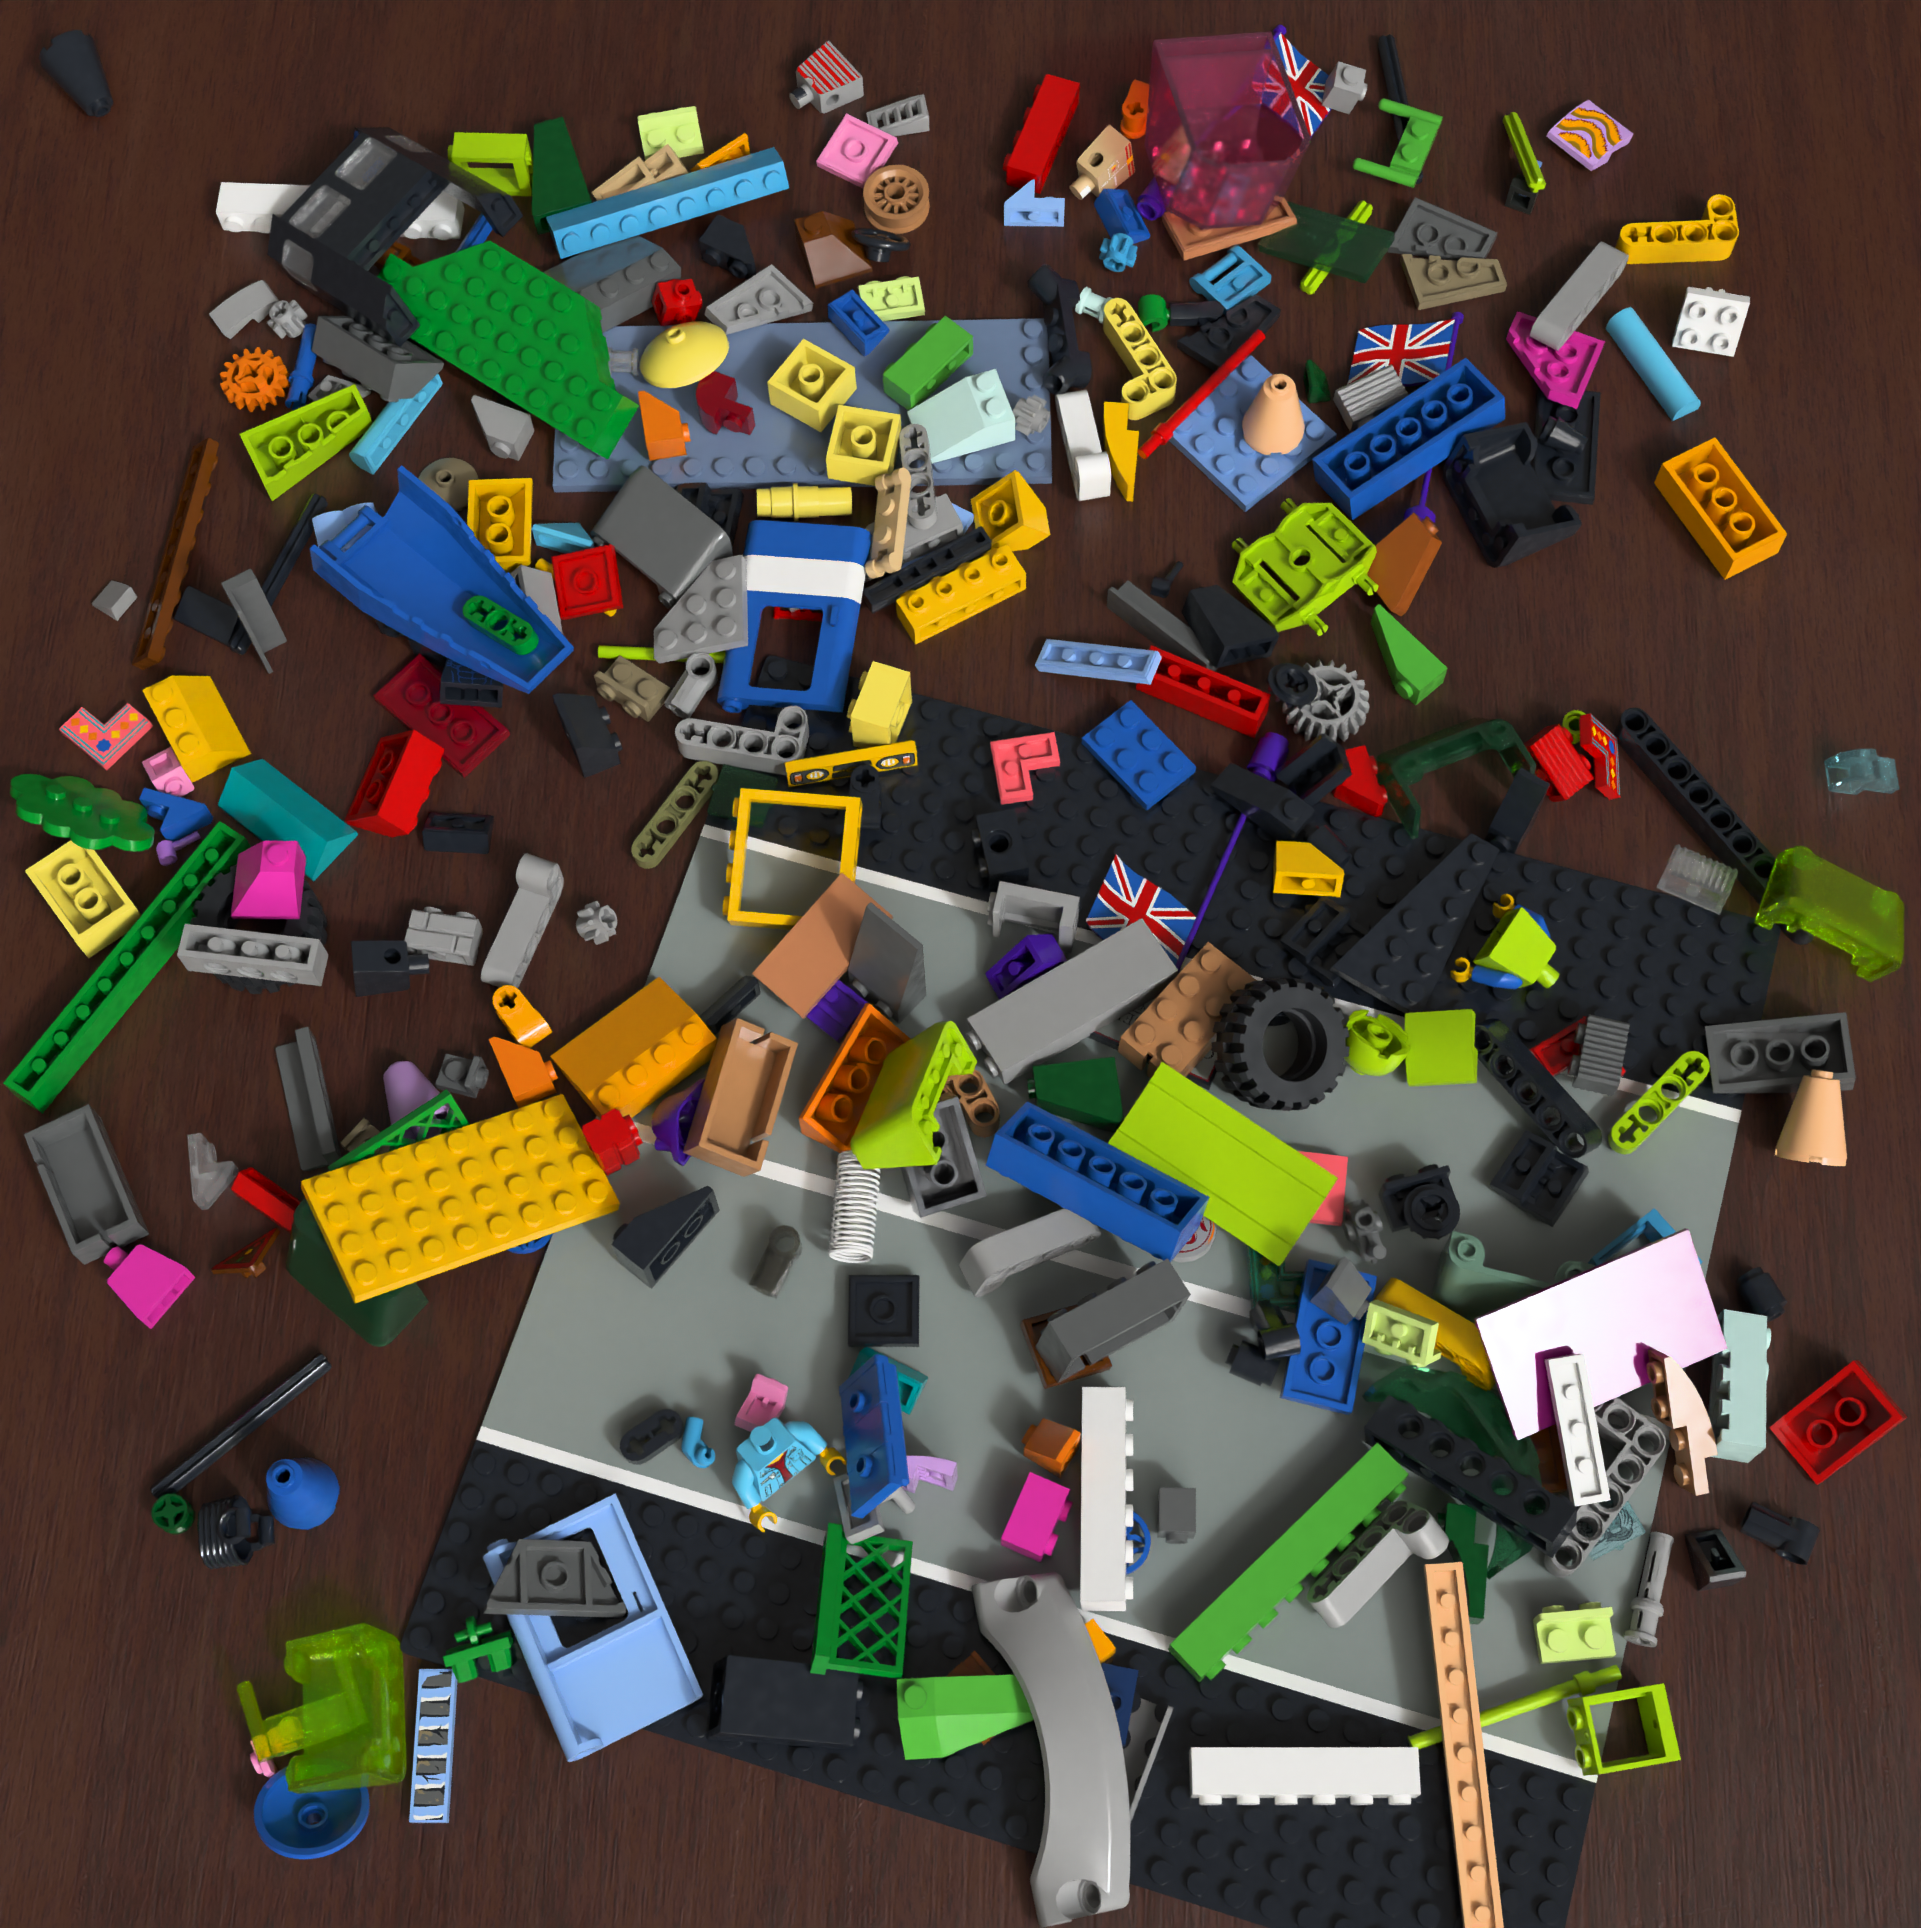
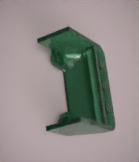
M1472 718L1385 751L1377 756L1378 773L1376 777L1378 783L1385 786L1388 800L1412 840L1418 838L1421 807L1408 786L1419 782L1425 773L1485 750L1494 749L1498 751L1514 778L1520 768L1535 775L1536 763L1509 722L1493 718Z

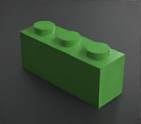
M944 316L938 323H933L917 343L914 342L908 346L904 355L898 361L892 362L886 367L883 373L884 393L908 411L921 404L973 355V336L947 316Z

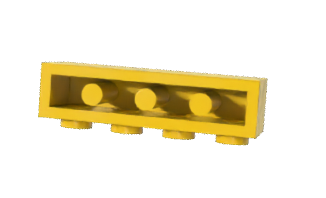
M1008 545L999 549H990L983 557L971 563H962L955 571L945 576H936L927 585L917 590H908L896 600L897 616L916 645L1025 590L1026 572Z

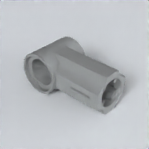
M697 652L687 659L686 670L664 702L668 709L681 718H690L706 692L712 689L718 681L715 663L709 654ZM701 668L709 669L704 675L695 674Z

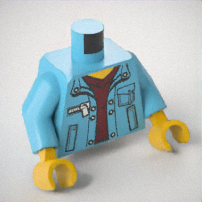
M777 1417L772 1418L764 1426L754 1428L751 1431L750 1437L736 1449L738 1462L732 1476V1485L746 1509H751L749 1514L750 1522L761 1532H765L761 1526V1521L765 1516L772 1523H777L776 1515L767 1507L761 1505V1500L764 1502L814 1461L816 1455H820V1462L830 1475H836L830 1467L832 1461L839 1459L846 1465V1460L836 1448H827L828 1443L809 1423L805 1421H788L784 1424Z

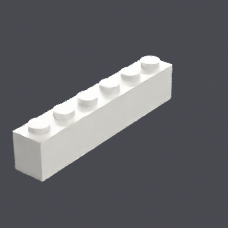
M1082 1387L1080 1579L1082 1611H1126V1599H1133V1577H1126V1563H1133V1540H1126V1527H1133V1504H1126V1491H1133V1469H1126V1456H1133V1434H1126V1421H1133V1399H1126L1125 1387Z
M1191 1747L1189 1751L1190 1798H1199L1200 1805H1221L1222 1798H1237V1805H1259V1798H1275V1805L1298 1804L1297 1798H1312L1313 1805H1334L1335 1798H1350L1351 1805H1372L1373 1798H1388L1389 1805H1410L1411 1798L1421 1795L1418 1747Z

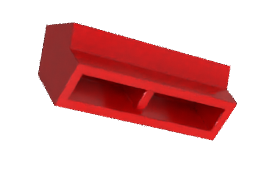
M252 1167L238 1172L231 1188L233 1193L303 1242L316 1226L314 1223L315 1217L310 1207Z

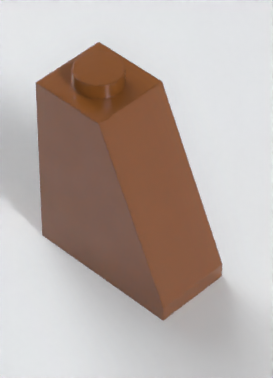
M1415 513L1411 514L1375 545L1377 553L1367 573L1378 585L1376 592L1390 611L1401 617L1407 612L1442 544L1436 535L1439 529L1428 516L1423 519Z

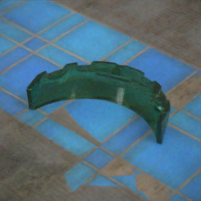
M1417 1365L1401 1366L1372 1384L1362 1395L1366 1402H1384L1388 1395L1397 1400H1406L1418 1411L1441 1421L1456 1436H1465L1471 1439L1481 1451L1490 1456L1496 1455L1501 1457L1509 1464L1511 1469L1521 1475L1528 1474L1534 1477L1542 1485L1538 1467L1540 1460L1530 1436L1516 1440L1512 1434L1502 1400L1490 1390L1485 1391L1467 1381L1466 1376L1453 1371L1444 1372L1435 1369L1416 1368ZM1498 1488L1494 1491L1499 1495L1511 1493L1507 1488ZM1531 1507L1526 1512L1538 1515L1542 1513V1510L1537 1507ZM1496 1524L1495 1546L1487 1568V1578L1490 1580L1531 1551L1533 1546Z

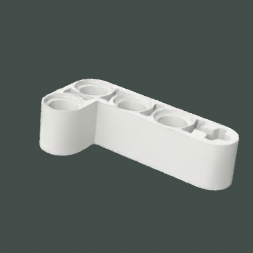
M1087 389L1056 394V410L1077 500L1084 501L1110 496L1111 468L1107 452H1102Z

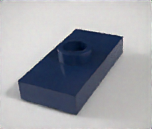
M1102 1663L1101 1667L1115 1709L1122 1746L1125 1747L1139 1670Z

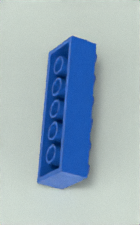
M1464 358L1312 458L1315 481L1351 520H1354L1448 458L1464 434L1489 430L1505 420V397L1467 358Z
M1028 1101L995 1133L986 1166L999 1172L1002 1176L1016 1181L1032 1192L1044 1196L1059 1204L1062 1208L1072 1211L1092 1224L1100 1226L1122 1240L1141 1248L1163 1261L1168 1259L1171 1262L1197 1231L1210 1198Z

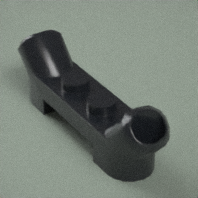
M1042 265L1027 281V287L1043 302L1044 323L1047 327L1049 339L1048 348L1051 351L1053 366L1043 376V384L1050 393L1055 395L1065 393L1070 387L1084 389L1090 381L1092 365L1090 353L1079 351L1072 313V308L1080 301L1077 282L1061 278L1050 265Z

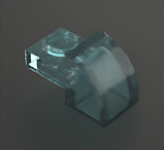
M1876 749L1849 750L1836 754L1824 761L1829 791L1857 795L1863 790L1892 794L1900 789L1895 759L1877 756Z

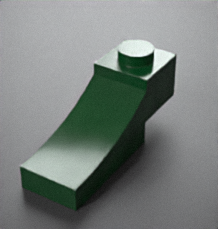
M1447 1503L1442 1509V1513H1436L1435 1520L1449 1537L1447 1548L1454 1562L1463 1563L1469 1624L1478 1625L1484 1619L1489 1545L1474 1543L1476 1511L1467 1505Z

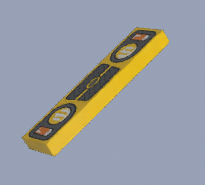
M913 740L793 760L785 763L789 787L851 777L853 770L860 765H871L878 772L918 765L917 750Z

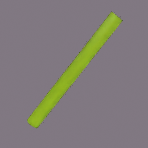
M599 645L598 658L617 659L619 656H622L625 659L655 660L654 648L605 645ZM726 651L709 653V655L713 658L714 663H724ZM688 658L680 659V660H675V661L687 662V659H688Z

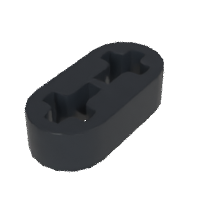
M662 1409L629 1430L620 1441V1450L623 1457L631 1464L641 1465L677 1442L684 1432V1424L680 1415L671 1409ZM666 1418L668 1422L676 1421L672 1425L674 1430L672 1434L668 1435L666 1431H662L654 1437L653 1434L662 1428L660 1422ZM649 1437L651 1438L643 1444L644 1452L638 1455L635 1451L630 1454L628 1453L632 1448L630 1444L632 1440L636 1439L640 1443Z

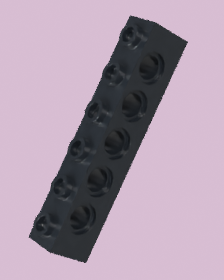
M1388 1395L1364 1427L1366 1444L1373 1447L1378 1442L1397 1463L1551 1558L1554 1557L1576 1526L1577 1508L1574 1507V1504L1567 1497L1558 1493L1554 1495L1542 1488L1540 1482L1528 1474L1521 1475L1514 1471L1501 1457L1486 1454L1479 1449L1474 1441L1465 1436L1458 1437L1451 1433L1441 1421L1436 1418L1428 1419L1418 1413L1417 1409L1406 1400H1397ZM1408 1431H1412L1418 1434L1413 1438H1405L1402 1436L1403 1433ZM1437 1450L1448 1452L1443 1457L1434 1456L1432 1453ZM1467 1469H1475L1480 1473L1475 1476H1468L1463 1472ZM1498 1488H1507L1511 1493L1499 1495L1494 1491ZM1531 1507H1537L1543 1510V1512L1538 1515H1532L1526 1512V1510Z

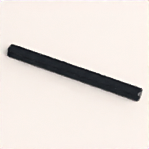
M1391 34L1387 36L1382 35L1379 37L1378 47L1389 100L1408 105L1395 38ZM1393 114L1399 143L1409 119ZM1422 170L1419 175V178L1417 179L1416 184H1420L1422 182V178L1424 176Z
M314 493L310 496L261 584L270 607L273 605L314 530L312 518L323 514L328 505L326 498ZM240 622L228 646L234 653L244 655L251 644V640Z
M317 1353L150 1487L153 1496L158 1500L165 1494H176L332 1368L331 1363L322 1353Z

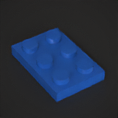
M1132 700L1082 737V744L1146 811L1196 771V766Z

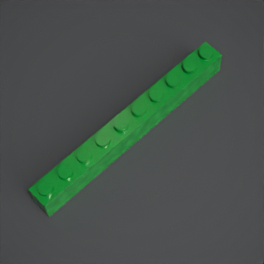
M220 821L4 1081L3 1084L16 1097L41 1114L44 1113L178 949L184 925L190 924V920L196 917L192 909L197 900L202 901L203 897L200 892L206 885L211 887L215 883L213 878L220 872L223 875L231 872L230 867L237 865L238 854L251 848L244 836Z

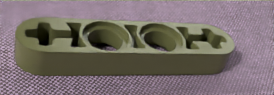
M699 761L695 763L635 839L631 852L635 863L639 867L644 869L656 867L717 789L719 773L712 762ZM709 773L711 780L704 779L699 784L698 775L704 776ZM697 786H698L699 792H700L701 794H699V793L695 790V788H696ZM688 795L694 799V803L690 808L682 809L676 805L677 800L681 796ZM664 820H670L675 823L674 830L668 834L660 833L657 830L659 823ZM651 835H653L654 838L656 839V841H655L654 844H653V839H652V836H651ZM652 846L653 855L646 854L642 857L640 850L642 848L648 850Z

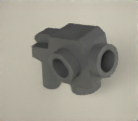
M1363 1199L1350 1202L1344 1206L1346 1215L1345 1221H1342L1345 1236L1348 1241L1353 1240L1354 1244L1358 1246L1363 1262L1371 1260L1372 1264L1378 1263L1377 1259L1384 1258L1387 1253L1378 1232L1383 1231L1380 1216L1377 1211L1372 1212L1369 1204H1365Z

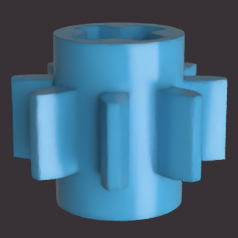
M1116 233L1113 234L1111 240L1108 238L1103 239L1099 258L1103 260V264L1107 269L1114 272H1122L1126 265L1129 267L1134 266L1138 247L1133 245L1134 242L1128 235Z

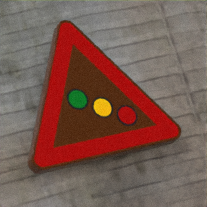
M276 1227L212 1267L211 1271L213 1274L241 1273L246 1279L252 1274L257 1278L266 1270L262 1260L279 1235V1229Z

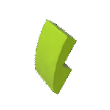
M1472 1009L1405 1013V1032L1409 1037L1406 1045H1411V1049L1405 1057L1407 1083L1410 1087L1477 1083L1478 1050L1474 1046L1476 1014Z

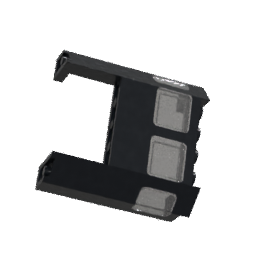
M389 127L355 128L359 133L355 140L280 218L272 214L267 255L278 263L290 280L398 347H401L420 327V324L393 286L368 271L442 191L482 212L494 232L501 237L507 234L522 218L523 214L512 197L506 192Z

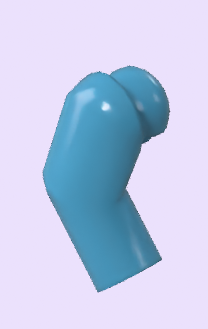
M687 1417L681 1450L694 1466L698 1468L709 1467L715 1460V1452L712 1447L709 1448L701 1439L704 1420L696 1417Z

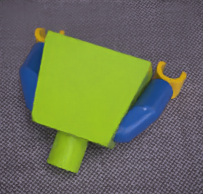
M1510 894L1501 895L1500 903L1506 907L1493 903V915L1501 920L1473 960L1476 966L1471 967L1470 962L1466 958H1457L1455 965L1466 970L1461 973L1452 970V979L1461 983L1471 977L1472 981L1476 983L1513 990L1532 985L1537 981L1546 989L1550 988L1557 981L1560 974L1548 964V961L1556 951V945L1550 939L1551 936L1544 918L1520 904L1515 906L1514 899Z

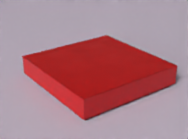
M609 544L551 557L559 616L562 620L623 608L615 546Z

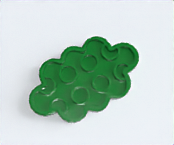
M21 774L11 779L10 795L16 800L15 813L25 822L42 825L44 831L50 835L70 838L77 846L92 850L104 849L113 845L125 851L136 852L149 849L153 845L155 830L146 823L148 814L146 808L138 803L122 800L121 796L113 790L94 788L91 782L74 776H61L52 780L37 774Z

